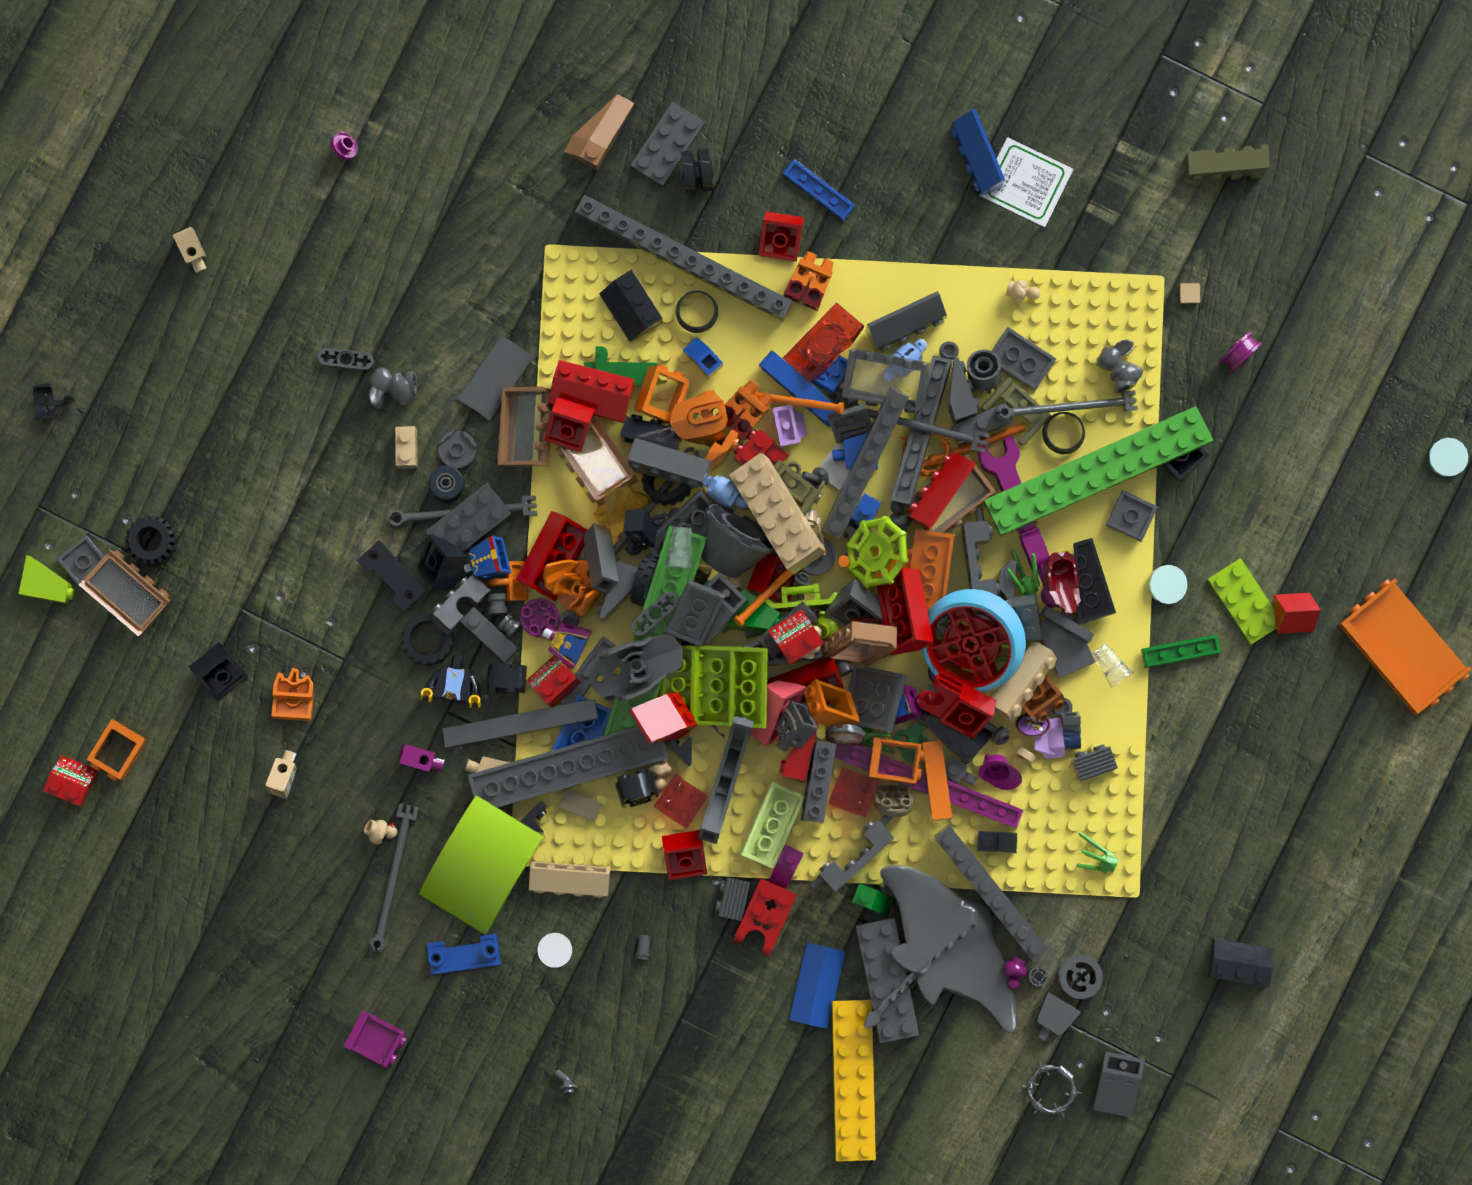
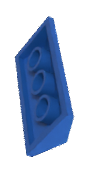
M577 694L573 703L589 699ZM596 703L597 720L563 726L552 751L602 737L612 709Z
M812 943L806 944L789 1020L828 1029L832 1012L831 1001L835 999L845 951Z

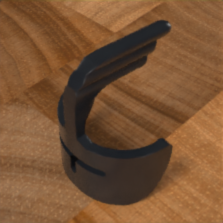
M50 383L39 384L33 387L36 420L52 419L55 417V407L57 405H67L75 402V398L71 394L64 396L62 400H55ZM46 393H47V397H48V407H49V412H48V413H47V406H46V405H41L42 403H46V397H45V394H46Z

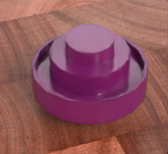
M339 132L330 140V148L337 158L347 161L357 154V143L351 135Z

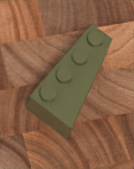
M1261 145L1262 149L1244 146V148L1238 151L1232 148H1224L1219 150V153H1215L1214 149L1188 152L1186 154L1187 179L1203 181L1204 178H1211V180L1217 181L1222 180L1223 177H1231L1232 180L1242 179V176H1250L1251 179L1262 178L1270 168L1269 145Z

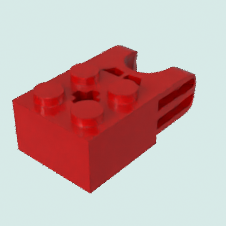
M944 672L938 673L933 681L934 688L939 693L924 690L917 696V703L920 708L938 717L939 721L972 739L994 716L995 699Z
M760 879L734 937V942L740 943L749 931L759 930L765 937L762 952L763 955L768 957L772 952L797 894L764 879ZM771 899L775 900L776 908L766 909L767 905H765V902Z

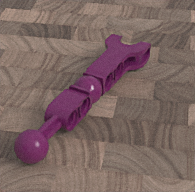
M1008 436L1004 440L1005 455L1003 457L995 458L991 456L985 446H980L986 449L985 453L976 451L982 470L995 476L1001 492L1021 484L1016 470L1020 451L1012 436ZM1037 521L1015 531L1020 534L1019 539L1031 569V554H1035L1037 571L1043 584V589L1041 590L1042 602L1048 607L1055 608L1058 606L1054 604L1044 578V564L1050 555L1041 532L1037 527Z

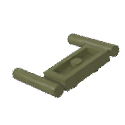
M1007 377L980 409L982 412L989 410L1000 397L1012 408L1041 405ZM1049 413L1021 415L1032 426L1019 439L1018 443L1020 446H1025L1051 417Z
M778 459L774 468L790 494L803 503L800 510L805 516L821 492Z

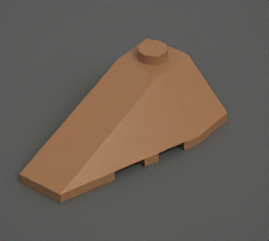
M617 94L572 136L564 153L598 171L632 110L634 103Z

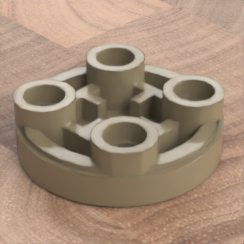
M902 784L898 786H878L873 801L875 808L880 813L889 817H903L909 814L914 802L912 795L908 792V787Z

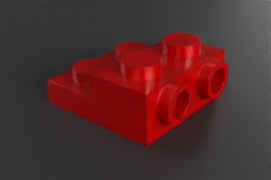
M761 429L758 431L753 430L747 437L749 440L745 446L741 444L734 451L736 454L734 460L741 466L760 453L767 456L773 466L778 459L784 463L789 457Z

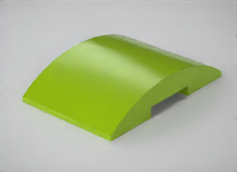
M681 645L683 650L681 668L663 678L660 686V697L665 694L678 692L683 697L688 710L694 715V720L698 725L731 727L734 716L753 721L752 728H766L768 648Z
M476 795L442 849L419 894L486 935L544 836Z

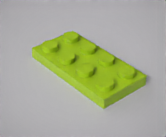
M1241 558L1207 579L1250 645L1276 629L1274 608Z

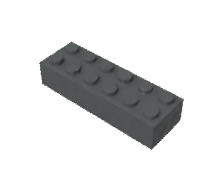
M895 918L855 926L873 1011L907 977L906 970L894 962L889 953L892 948L900 945ZM909 987L881 1014L879 1023L876 1025L879 1043L919 1035Z

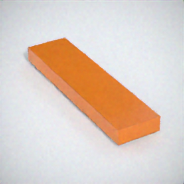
M942 740L922 742V749H925L923 759L932 821L952 819Z

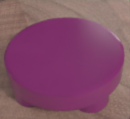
M532 599L521 609V625L531 636L542 638L546 626L556 630L559 625V611L548 599Z

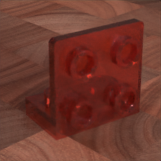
M843 767L830 797L829 804L865 818L880 780L868 778L865 775Z
M674 774L653 807L684 828H688L708 796L679 775Z

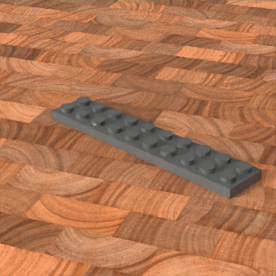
M637 726L468 775L474 798L477 795L498 808L669 759L664 741L649 744Z

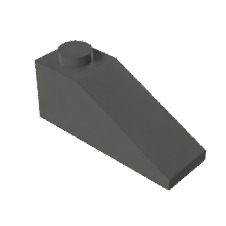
M474 607L460 621L503 662L506 663L518 650L506 636Z

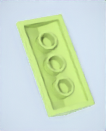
M771 781L740 854L774 869L805 796Z

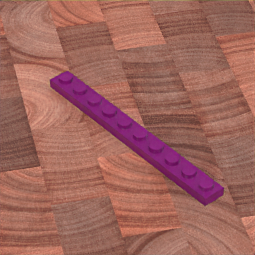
M837 744L834 758L869 771L872 751L856 744ZM880 754L878 774L911 778L912 766ZM922 771L920 781L917 780L916 784L898 782L928 794L925 771ZM947 780L950 803L1017 828L1024 811L1023 809Z

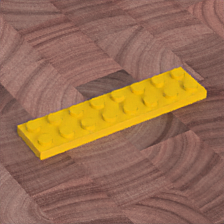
M871 1000L831 1001L835 1161L876 1160L872 1027L868 1029L864 1027L868 1012H872Z

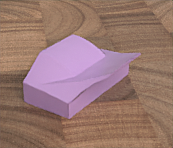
M792 405L773 408L780 447L800 443V440L807 434L803 413L796 411Z
M1061 718L1049 719V730L1041 736L1034 737L1035 750L1043 754L1045 759L1065 757Z

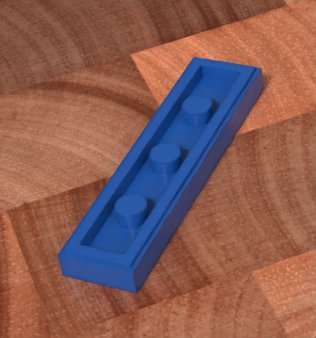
M795 159L782 174L843 222L856 206Z

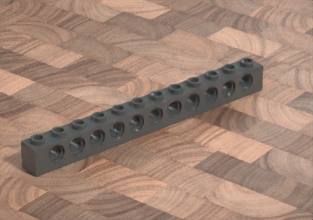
M586 195L583 196L575 211L576 217L782 322L792 305V300Z

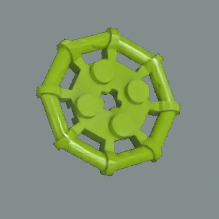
M888 516L868 521L862 520L854 535L845 545L847 546L849 559L848 573H852L868 589L873 586L893 584L895 577L909 560L907 559L906 531H902ZM878 527V531H875V533H871L870 529ZM887 528H888L892 533H894V535H892L891 537H889V536L885 533L886 530H887ZM896 542H898L899 555H896V553H897V548H896V546H895V543H896ZM875 548H876V549L879 548V553H878V555H876V556L874 557V555H875L874 549H875ZM855 549H857V552H859V557H857V561ZM893 560H897V562L889 572L888 567L890 566ZM861 566L866 570V574L859 570ZM876 572H880L883 576L873 578Z

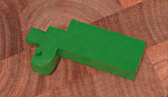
M595 346V362H584V366L634 379V385H643L649 366H657V363L608 362L607 349L602 346Z

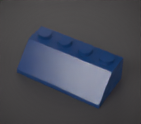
M973 109L954 120L950 132L953 139H957L959 143L957 148L960 156L965 157L967 173L973 176L974 181H972L975 192H979L983 196L1001 189L1005 178L977 111Z

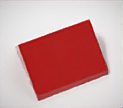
M1310 593L1273 595L1277 634L1314 632L1321 609Z

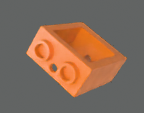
M664 365L649 366L634 410L670 424L672 410L675 404L683 402L690 380L684 378L685 374L668 371V367ZM659 374L678 382L668 413L649 405Z
M817 679L806 687L804 692L805 699L816 723L828 727L837 725V728H842L844 724L856 726L860 722L850 691ZM826 701L833 703L835 709L827 707Z
M111 719L86 760L91 762L89 766L98 771L103 769L108 772L106 776L112 780H124L148 740L116 720ZM113 729L137 743L119 772L96 759Z
M874 738L868 778L916 784V781L921 779L922 769L918 767L919 761H923L925 749H921L922 744ZM881 745L915 750L911 778L878 774Z

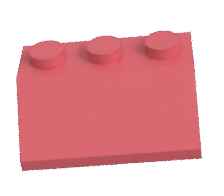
M779 680L767 684L766 728H752L750 735L765 746L781 739L776 729L777 724L790 700L801 703L806 687Z

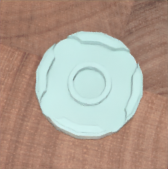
M1440 439L1433 444L1429 451V464L1433 471L1440 476H1456L1464 470L1468 463L1467 449L1457 439Z
M1160 566L1151 574L1148 582L1149 592L1160 603H1176L1186 593V576L1176 566Z

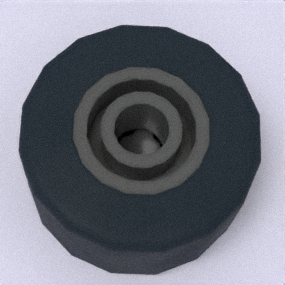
M440 466L430 475L429 489L433 496L440 501H454L464 491V478L452 466Z

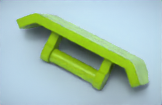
M819 584L798 587L783 586L781 587L782 603L774 604L769 599L764 603L779 613L791 612L801 601L788 602L787 595L814 593L815 600L802 602L810 610L826 609L838 593L835 591L829 599L820 600Z

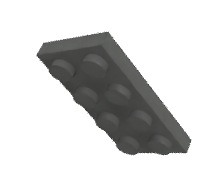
M672 101L632 162L631 167L664 187L682 160L681 151L689 149L705 125V122Z
M486 482L425 532L428 535H435L457 545L463 552L508 517L511 511Z

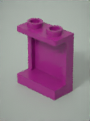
M363 1010L344 1047L375 1061L384 1068H388L389 1065L393 1066L396 1061L397 1055L395 1053L398 1047H403L407 1039L404 1037L406 1032Z

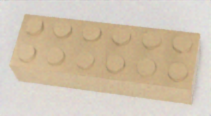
M760 453L729 474L788 571L796 574L826 553L823 545L767 456Z

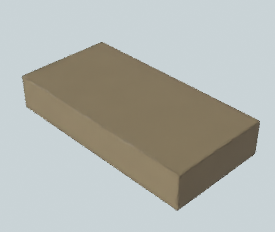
M566 789L558 807L595 822L602 803Z

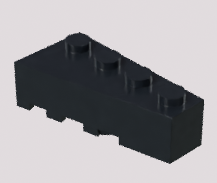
M1089 538L1073 543L1079 579V596L1081 599L1079 606H1077L1078 624L1082 625L1116 614L1093 539Z

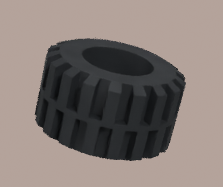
M145 515L144 518L139 517L135 523L132 522L130 524L131 528L126 531L127 537H125L127 545L125 546L135 560L144 565L154 566L157 564L159 566L162 565V562L170 560L169 557L174 555V548H177V536L175 535L174 528L167 521L154 515ZM149 530H157L162 537L160 546L152 552L143 550L141 547L143 534Z

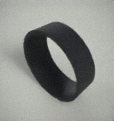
M699 290L690 291L678 301L676 318L685 330L692 333H702L709 330L715 324L718 318V306L708 293ZM692 293L705 294L714 304L712 319L701 327H693L686 324L680 316L679 307L681 301Z
M1059 412L1053 414L1043 426L1042 436L1044 443L1051 451L1058 454H1070L1082 445L1085 438V429L1082 421L1075 414ZM1068 414L1080 422L1082 437L1074 447L1063 449L1055 446L1050 441L1047 429L1050 421L1055 416Z

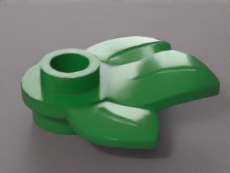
M912 724L906 730L896 732L893 740L899 741L901 736H905L907 742L916 744L930 742L922 735L925 726L921 724ZM897 747L901 749L902 757L913 763L915 750Z

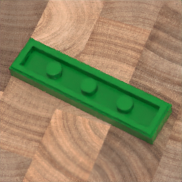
M1218 634L1143 648L1141 653L1144 668L1221 654Z

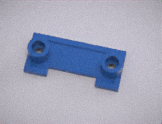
M497 934L480 936L481 943L445 948V941L428 943V960L431 975L501 965ZM492 947L493 952L489 953L488 948ZM435 955L440 957L438 961L434 960Z

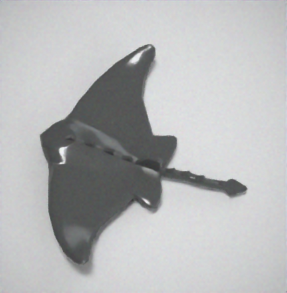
M900 865L883 867L880 871V876L889 886L899 904L905 936V943L892 948L889 953L892 960L910 972V974L880 1003L875 1011L868 1012L864 1027L868 1029L877 1025L884 1010L916 980L923 998L931 1005L936 1003L944 989L978 1003L995 1019L1003 1031L1008 1033L1014 1032L1017 1023L1015 997L1013 990L1007 986V980L1010 976H1007L1004 972L1003 965L1005 962L993 936V919L990 907L980 902L962 898L933 876L914 868Z

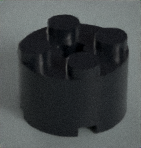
M488 664L487 691L525 693L527 665Z
M647 768L637 771L636 775L629 777L626 774L617 778L618 782L615 784L622 808H626L625 804H629L630 807L639 806L652 801L651 797L654 795L656 798L660 796L653 773L648 772Z

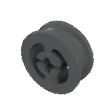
M1076 955L1067 958L1061 964L1057 980L1059 987L1067 996L1075 999H1086L1095 995L1100 989L1103 973L1101 967L1094 959L1084 955ZM1079 962L1087 964L1094 975L1092 984L1089 983V973L1082 977L1083 982L1077 981L1074 983L1076 986L1084 987L1082 992L1073 990L1068 985L1066 979L1068 970L1071 971V981L1077 979V972L1082 974L1086 971L1084 968H1076V964Z

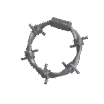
M1039 1062L1040 1068L1031 1076L1026 1086L1022 1085V1087L1027 1088L1033 1108L1036 1109L1034 1114L1039 1110L1051 1114H1062V1117H1065L1063 1111L1077 1097V1093L1081 1094V1092L1076 1091L1072 1078L1073 1075L1062 1065L1057 1067L1046 1064L1042 1065ZM1056 1069L1062 1077L1071 1082L1069 1094L1065 1093V1095L1070 1097L1065 1105L1057 1107L1056 1103H1054L1055 1109L1048 1110L1039 1103L1042 1100L1041 1098L1038 1102L1033 1098L1032 1089H1034V1085L1038 1086V1084L1033 1082L1038 1074L1047 1072L1049 1076L1048 1070Z

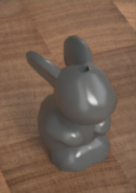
M1129 339L1121 340L1115 346L1103 348L1097 358V365L1101 369L1111 371L1110 380L1115 381L1113 388L1115 394L1135 387L1143 374L1142 367L1123 360V357L1130 354L1133 350L1134 342Z
M381 367L369 379L371 387L368 395L369 401L379 410L384 404L385 393H389L401 406H406L410 403L417 393V377L414 371H408L405 376L401 375V373H395L392 376L388 369Z

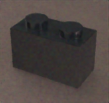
M645 509L626 510L623 528L626 536L638 549L645 550L655 547L657 525Z

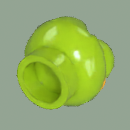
M826 615L819 617L818 621L815 622V626H818L822 631L821 639L827 638L842 628Z

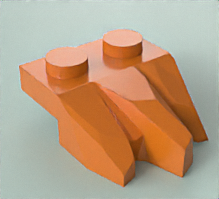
M731 430L722 446L714 442L705 459L710 460V471L718 466L731 451L734 452L740 443L739 433Z
M292 668L288 678H284L283 674L278 672L273 686L272 719L311 721L313 682L309 675L299 679V670Z

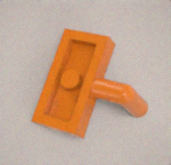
M509 561L511 573L505 575L506 578L487 580L485 582L486 587L506 585L507 601H527V587L516 581L525 561Z

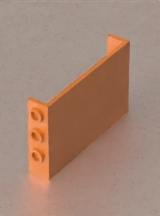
M1387 579L1379 585L1380 590L1376 594L1372 591L1364 598L1366 601L1361 606L1357 604L1349 610L1351 614L1338 626L1414 715H1417L1428 705L1431 708L1440 701L1438 697L1441 694L1447 695L1454 689L1453 684L1457 681L1460 683L1469 676L1468 672L1471 668L1470 666L1465 667L1395 584L1397 580L1389 581Z

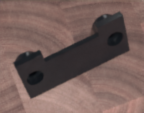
M380 540L356 560L367 573L374 569L397 594L392 600L403 612L412 604H415L426 592ZM376 554V559H372L371 555ZM409 593L413 595L411 599L407 598Z

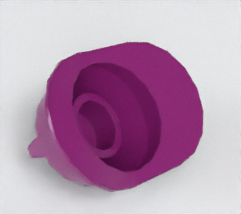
M985 755L983 765L978 770L980 778L1001 790H1012L1021 784V773L1009 765L1003 755Z

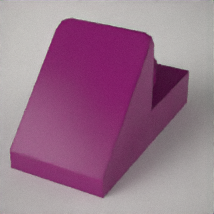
M786 845L769 881L786 889L804 853Z

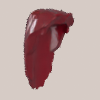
M1069 551L1062 553L1054 552L1044 564L1045 583L1054 604L1061 608L1064 613L1071 615L1077 611L1076 607L1081 602L1076 559Z

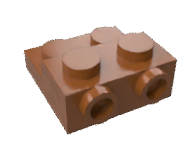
M1046 674L1044 681L1038 685L1033 692L1032 698L1025 703L1023 709L1034 724L1037 722L1042 723L1048 718L1050 712L1060 710L1064 706L1066 699Z

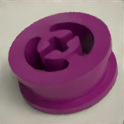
M1250 331L1241 340L1236 342L1219 360L1220 363L1224 362L1230 368V373L1234 372L1262 345L1261 342L1257 343L1251 337L1252 333Z

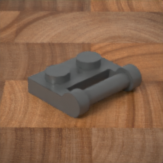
M865 404L845 409L842 415L837 414V412L828 414V420L837 444L845 439L868 433L872 425Z

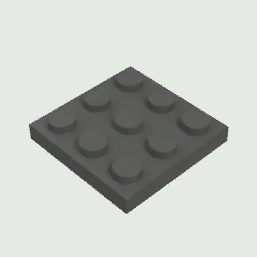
M855 665L848 691L851 692L860 721L856 726L892 733L907 676Z

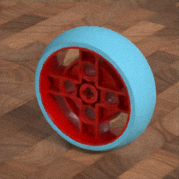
M966 589L944 596L930 608L928 617L933 643L923 648L922 654L926 664L935 676L940 672H944L980 692H986L1002 686L1015 675L1024 658L1026 640L1022 623L1016 612L1007 602L983 590ZM972 609L980 610V611H982V612H984V613L990 615V616H991L992 618H994L997 622H994L991 618H989L988 616H986V615H984V614L977 613V612H973ZM948 612L951 622L945 630L944 638L938 640V621ZM962 621L968 622L969 626H965ZM987 633L993 634L994 638H990ZM1009 642V658L1003 667L997 669L994 661L1000 654L1002 644ZM951 644L957 645L959 649L953 648ZM977 656L982 657L984 661H979ZM949 660H952L956 665H958V666H960V667H962V668H964V669L972 670L973 673L967 672V671H965V670L960 669L959 667L955 666V665H954L952 662H950Z

